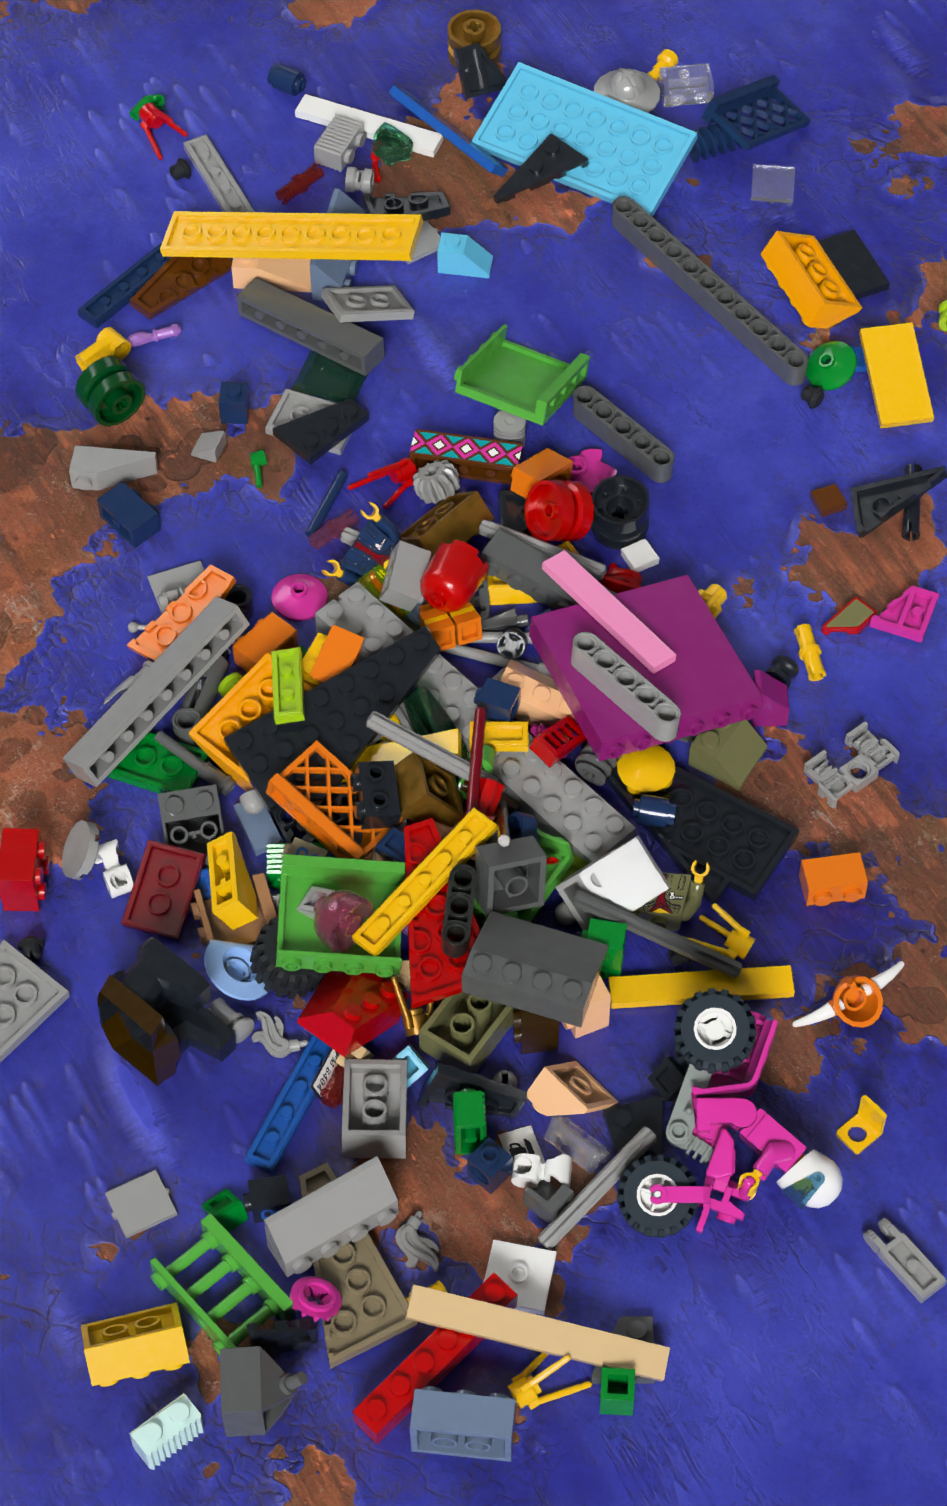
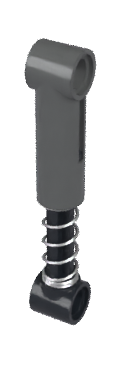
M235 584L225 600L238 605L248 621L254 614L252 592L243 584ZM230 646L186 692L180 709L172 716L175 741L191 746L197 745L188 733L211 710L218 693L219 684L223 680L228 668V662L225 658L231 653L229 650Z

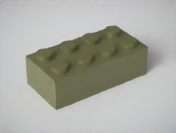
M463 992L444 998L419 1030V1049L443 1064L453 1065L458 1069L476 1074L513 1025V1010L518 1009Z

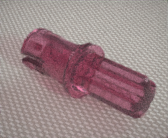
M348 509L334 520H327L325 526L309 536L308 540L311 547L320 549L334 539L339 540L342 537V531L346 527L352 528L359 524L357 514L355 513L350 516L354 511Z

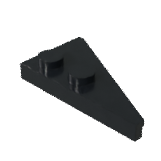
M550 134L493 196L494 202L497 204L503 201L507 202L514 199L515 194L528 188L530 191L550 183L553 179H560L566 176L567 171L579 166L585 168L589 165V160L565 142Z
M936 467L850 488L856 530L859 538L865 537L946 479V467Z

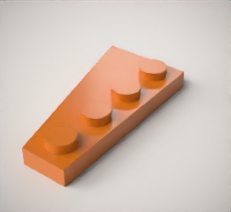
M210 565L185 589V593L178 600L172 601L165 608L166 611L156 621L152 620L144 628L145 631L136 640L133 638L127 644V647L154 662L215 597L225 600L236 583V579L230 574Z

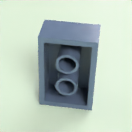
M432 1386L415 1389L410 1422L411 1452L511 1462L516 1399H511L509 1396L501 1393L481 1396L469 1390H458L456 1393L442 1392L440 1388Z

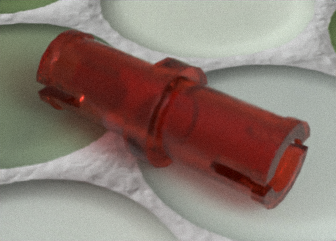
M314 163L300 175L295 174L289 183L275 192L277 199L283 205H286L300 193H306L308 187L324 177L322 168L316 169L318 164Z

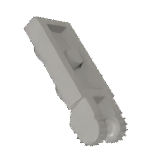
M886 1218L880 1220L878 1226L885 1237L891 1241L887 1245L871 1229L863 1233L865 1242L878 1254V1257L921 1304L946 1285V1278L904 1233L901 1234Z

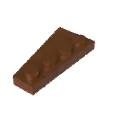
M171 257L130 299L129 305L151 320L232 271V260L220 257Z

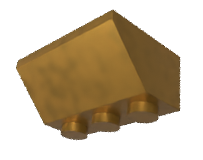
M478 491L455 493L454 496L447 497L446 501L441 500L403 531L400 536L402 541L431 551L430 563L442 542L452 544L454 540L468 543L467 540L472 536L479 535L481 522L484 519L492 521L494 517Z

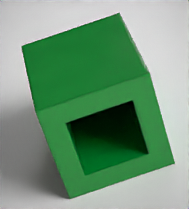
M602 1367L599 1414L633 1416L635 1369Z

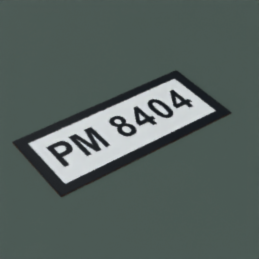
M332 1048L310 1086L320 1101L340 1066L336 1063L340 1054Z

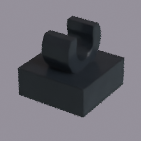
M666 1057L647 1079L666 1101H673L679 1095L686 1072L674 1057Z

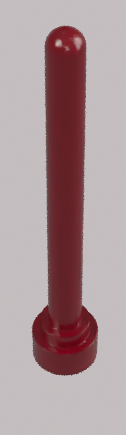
M477 707L475 709L466 813L462 815L459 822L473 808L478 810L486 724V709L484 707Z

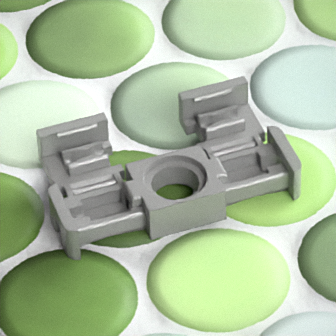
M866 721L846 734L845 744L849 747L853 746L858 751V756L840 767L839 773L836 767L832 769V765H828L829 760L826 758L827 752L825 750L804 764L803 772L818 785L817 794L822 799L826 797L827 804L831 808H836L837 800L851 790L857 793L876 780L879 770L892 761L898 764L899 751L886 739H881L879 745V740L867 730L868 723ZM855 768L862 769L866 772V776L856 778L851 774V770Z

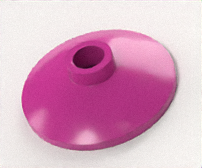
M294 574L283 578L276 584L271 598L272 605L279 615L292 621H305L314 618L315 613L327 604L328 595L326 587L316 577L307 574Z

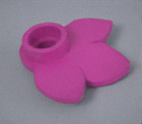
M586 449L579 456L568 458L573 461L570 481H580L591 494L602 480L617 475L616 469L601 462V449Z

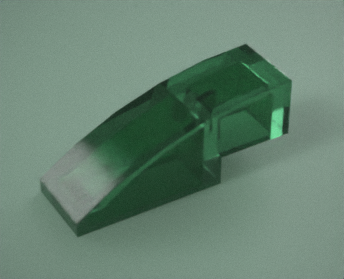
M420 686L403 702L416 734L423 736L457 729L449 715L425 686ZM461 737L462 759L468 761L470 753Z

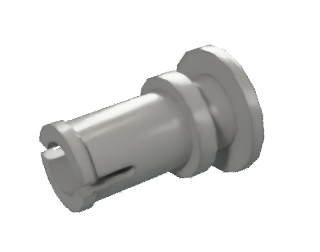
M218 998L210 1004L208 1011L230 1028L235 1035V1044L243 1042L252 1033L255 1025L254 1021L249 1017L245 1018L240 1012L236 1013L224 999Z

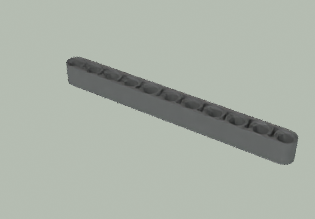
M622 196L613 201L612 226L785 383L796 386L805 381L808 356L633 199Z

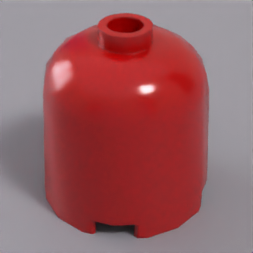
M454 540L452 544H445V542L440 544L420 579L421 594L429 605L443 612H457L468 604L489 573L488 563L485 562L483 564L482 560L477 556L479 551L476 548L459 540Z

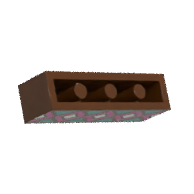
M415 429L409 458L415 464L417 472L419 468L425 467L427 463L431 464L437 459L440 462L448 460L457 469L459 478L511 485L512 470L517 464L523 462V443Z

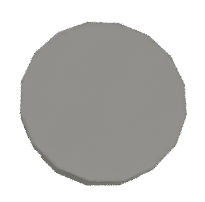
M81 820L71 829L66 839L62 856V869L66 877L81 880L83 879L82 874L87 875L92 870L99 851V842L95 841V834L99 835L96 824Z

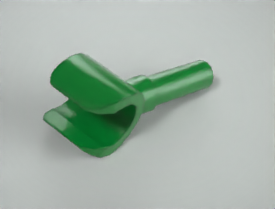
M259 450L250 454V466L255 474L256 487L262 488L260 467L267 465V459L264 451Z

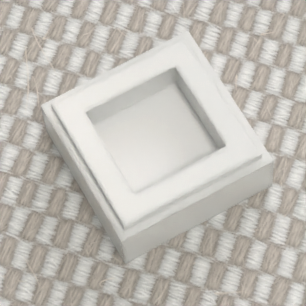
M646 539L621 549V556L630 569L641 572L659 564V557Z

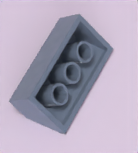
M334 188L327 213L366 214V211L344 192ZM311 259L312 300L325 302L321 297L322 289L352 287L351 277L357 274L358 260Z

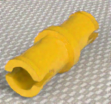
M798 625L797 628H794L793 632L796 635L800 648L798 651L799 658L804 661L808 679L810 681H819L826 676V671L820 657L822 653L821 648L815 642L811 625Z

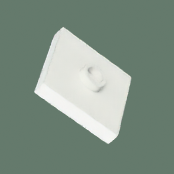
M493 1240L484 1281L495 1272L518 1294L516 1310L544 1315L557 1252Z

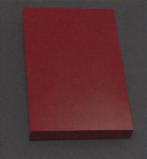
M148 840L121 925L180 941L191 907L190 903H192L194 898V890L197 889L205 864L206 855Z

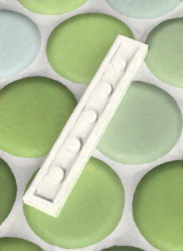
M307 94L304 95L295 110V117L325 126L330 124L335 114L364 123L366 138L433 158L443 142V136L440 133Z

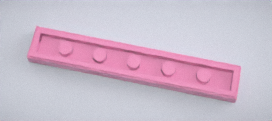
M565 550L542 562V570L653 674L676 661V654Z

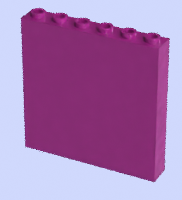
M688 575L613 595L676 654L675 662L655 674L649 671L579 604L531 617L529 637L599 762L610 758L615 759L631 752L643 751L662 743H671L676 739L690 735L695 736L704 731L723 728L729 724L750 720L759 716L763 696ZM589 632L596 635L679 707L681 716L677 737L674 740L663 742L655 739L572 666L570 661L574 637L578 633Z

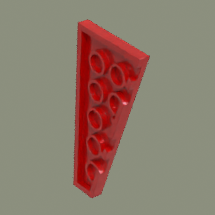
M433 818L404 827L406 878L442 841ZM448 882L408 924L411 1009L462 993V973L471 949L480 933L473 915L467 952L459 958H451L441 950ZM461 908L452 909V911L457 914H463L466 912ZM451 936L448 938L453 942L462 941V939L458 936Z

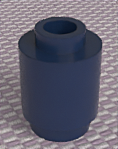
M275 64L269 70L267 80L269 84H272L273 88L293 96L298 95L305 89L306 79L303 72L283 64Z
M641 794L640 800L634 799L632 817H637V824L663 828L666 825L673 826L676 802H670V798Z

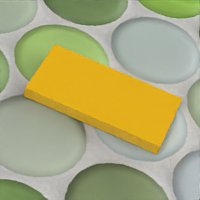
M913 322L860 329L859 336L880 429L933 422L934 414Z

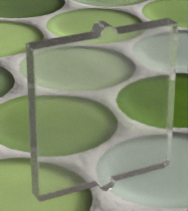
M753 164L751 200L767 201L771 204L774 202L793 203L795 167H783L776 164L772 166Z

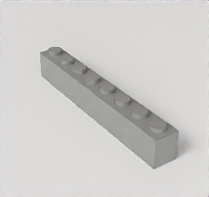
M215 597L62 759L77 778L98 787L250 624L238 605Z

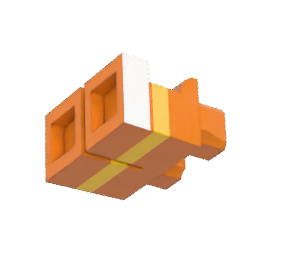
M470 602L457 612H443L435 609L429 603L419 607L420 627L426 626L441 648L440 652L456 647V643L458 646L483 639L481 616Z

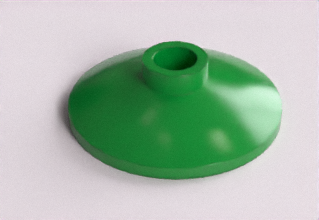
M831 341L822 344L808 358L806 374L808 381L815 388L822 387L824 391H832L844 386L855 373L857 367L856 354L848 344L841 341Z

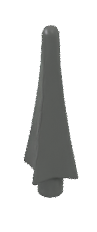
M515 608L481 621L482 632H504L508 628L529 626L528 615L516 616Z

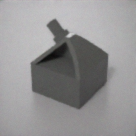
M496 830L488 839L486 845L476 846L475 871L477 873L475 899L487 917L490 911L504 914L510 911L544 906L547 855L534 836L512 839L508 846L503 847L498 843V830Z
M260 1346L220 1349L221 1415L226 1437L266 1435L286 1410L298 1387L307 1383V1375L303 1371L293 1375L286 1374Z

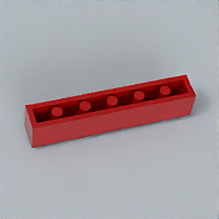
M494 1272L468 1298L515 1309L517 1307L518 1294ZM438 1327L353 1410L354 1422L378 1445L412 1411L414 1390L423 1389L427 1386L436 1387L485 1338Z

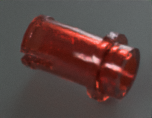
M338 1066V1068H334L327 1087L323 1088L320 1092L321 1102L327 1107L337 1108L338 1105L343 1104L344 1067Z

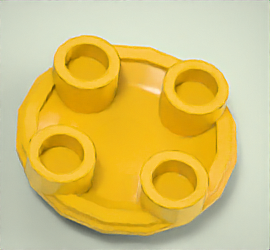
M656 745L643 751L624 754L617 762V772L631 794L656 792L669 788L672 785L675 774V761L668 751Z

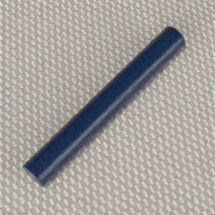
M338 471L305 532L308 538L314 539L342 489L348 477L344 471Z

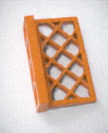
M317 740L280 774L276 773L269 780L266 794L337 858L363 860L375 849V846L391 829L361 830V826H353L354 806H352V794H356V791H351L350 775L354 773ZM317 752L325 759V767H309V757ZM292 773L305 774V786H294L286 778ZM309 774H326V786H310ZM330 774H341L347 779V787H331ZM310 793H326L327 806H319L310 801ZM331 793L347 794L348 806H331ZM332 813H348L349 825H337L332 821ZM402 816L400 817L397 827L403 822L404 818ZM354 832L370 833V843L364 849L354 841Z

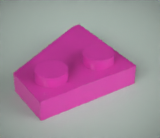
M912 585L903 592L900 598L890 602L884 612L878 616L875 614L871 618L869 627L922 643L937 605L939 593Z

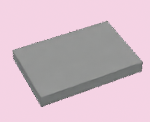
M395 285L322 289V299L340 323L411 320L414 317L415 311Z
M285 389L265 427L266 434L273 435L272 428L337 403ZM351 434L328 452L341 455Z

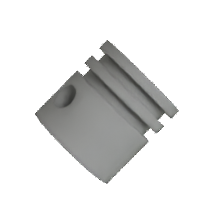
M503 410L499 411L493 420V439L523 443L524 448L526 443V419Z

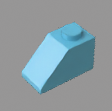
M441 232L437 251L438 273L480 278L490 277L493 255L468 235Z

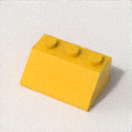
M177 1302L81 1325L83 1348L92 1386L100 1385L107 1387L116 1384L121 1379L129 1377L140 1379L147 1377L154 1371L162 1369L173 1371L181 1368L184 1364L190 1363Z

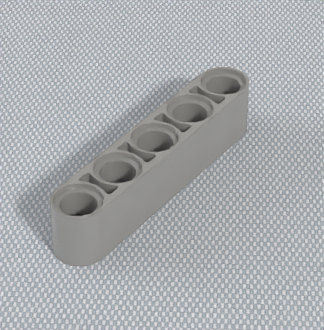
M589 632L578 633L574 637L570 659L572 666L655 739L663 742L674 740L677 737L681 716L679 707L596 635Z

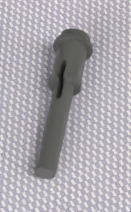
M160 730L156 734L154 740L198 771V777L204 779L210 785L216 784L219 795L224 794L228 796L233 791L237 782L232 779L231 775L227 776L212 765L210 761L203 762Z

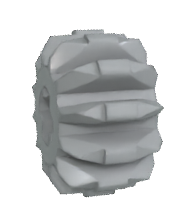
M438 459L431 464L427 463L425 467L419 468L418 473L413 475V485L417 496L424 500L426 504L431 502L437 504L441 500L446 501V498L449 496H454L455 491L460 488L457 469L448 460L440 462Z

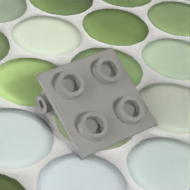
M201 561L147 576L162 614L166 611L165 608L172 601L178 600L185 593V589L204 571Z

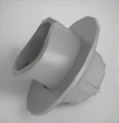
M619 68L618 70L610 71L600 77L594 85V92L647 113L654 110L660 101V88L656 80L647 73L631 68Z

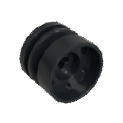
M612 476L602 480L594 488L591 495L594 504V517L591 529L595 539L603 546L614 550H621L645 539L649 529V493L645 486L635 478L628 476Z

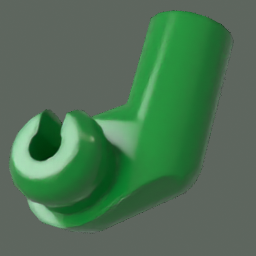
M161 94L144 96L129 111V115L132 119L138 121L140 119L139 111L145 104L153 103L161 110L164 108L166 100Z

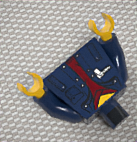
M370 501L368 503L373 506V513L366 515L363 510H360V512L366 519H373V523L368 520L340 563L336 560H326L334 566L332 573L322 570L323 575L327 577L337 576L338 581L350 587L356 582H361L372 571L377 576L376 572L380 569L386 574L391 551L400 540L402 541L397 527L384 514H379L377 505Z

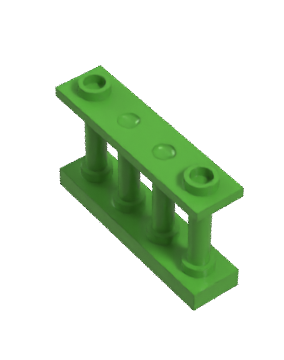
M210 1213L201 1220L202 1239L166 1268L156 1258H153L150 1261L153 1273L150 1277L161 1291L167 1289L214 1341L212 1346L220 1356V1349L237 1348L236 1345L248 1336L247 1324L257 1323L258 1327H260L269 1318H276L277 1316L282 1320L290 1321L296 1314L295 1310L292 1309L293 1301L289 1299L284 1291ZM216 1248L223 1255L221 1257L222 1261L185 1291L174 1277L206 1251ZM237 1271L244 1278L242 1279L243 1284L205 1313L194 1300L227 1273ZM258 1293L264 1300V1306L226 1336L215 1323L247 1296Z

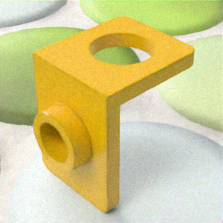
M863 1095L860 1100L858 1113L837 1130L836 1136L855 1154H860L883 1134L887 1115L867 1095ZM853 1127H860L866 1132V1138L861 1142H855L849 1138L848 1131Z

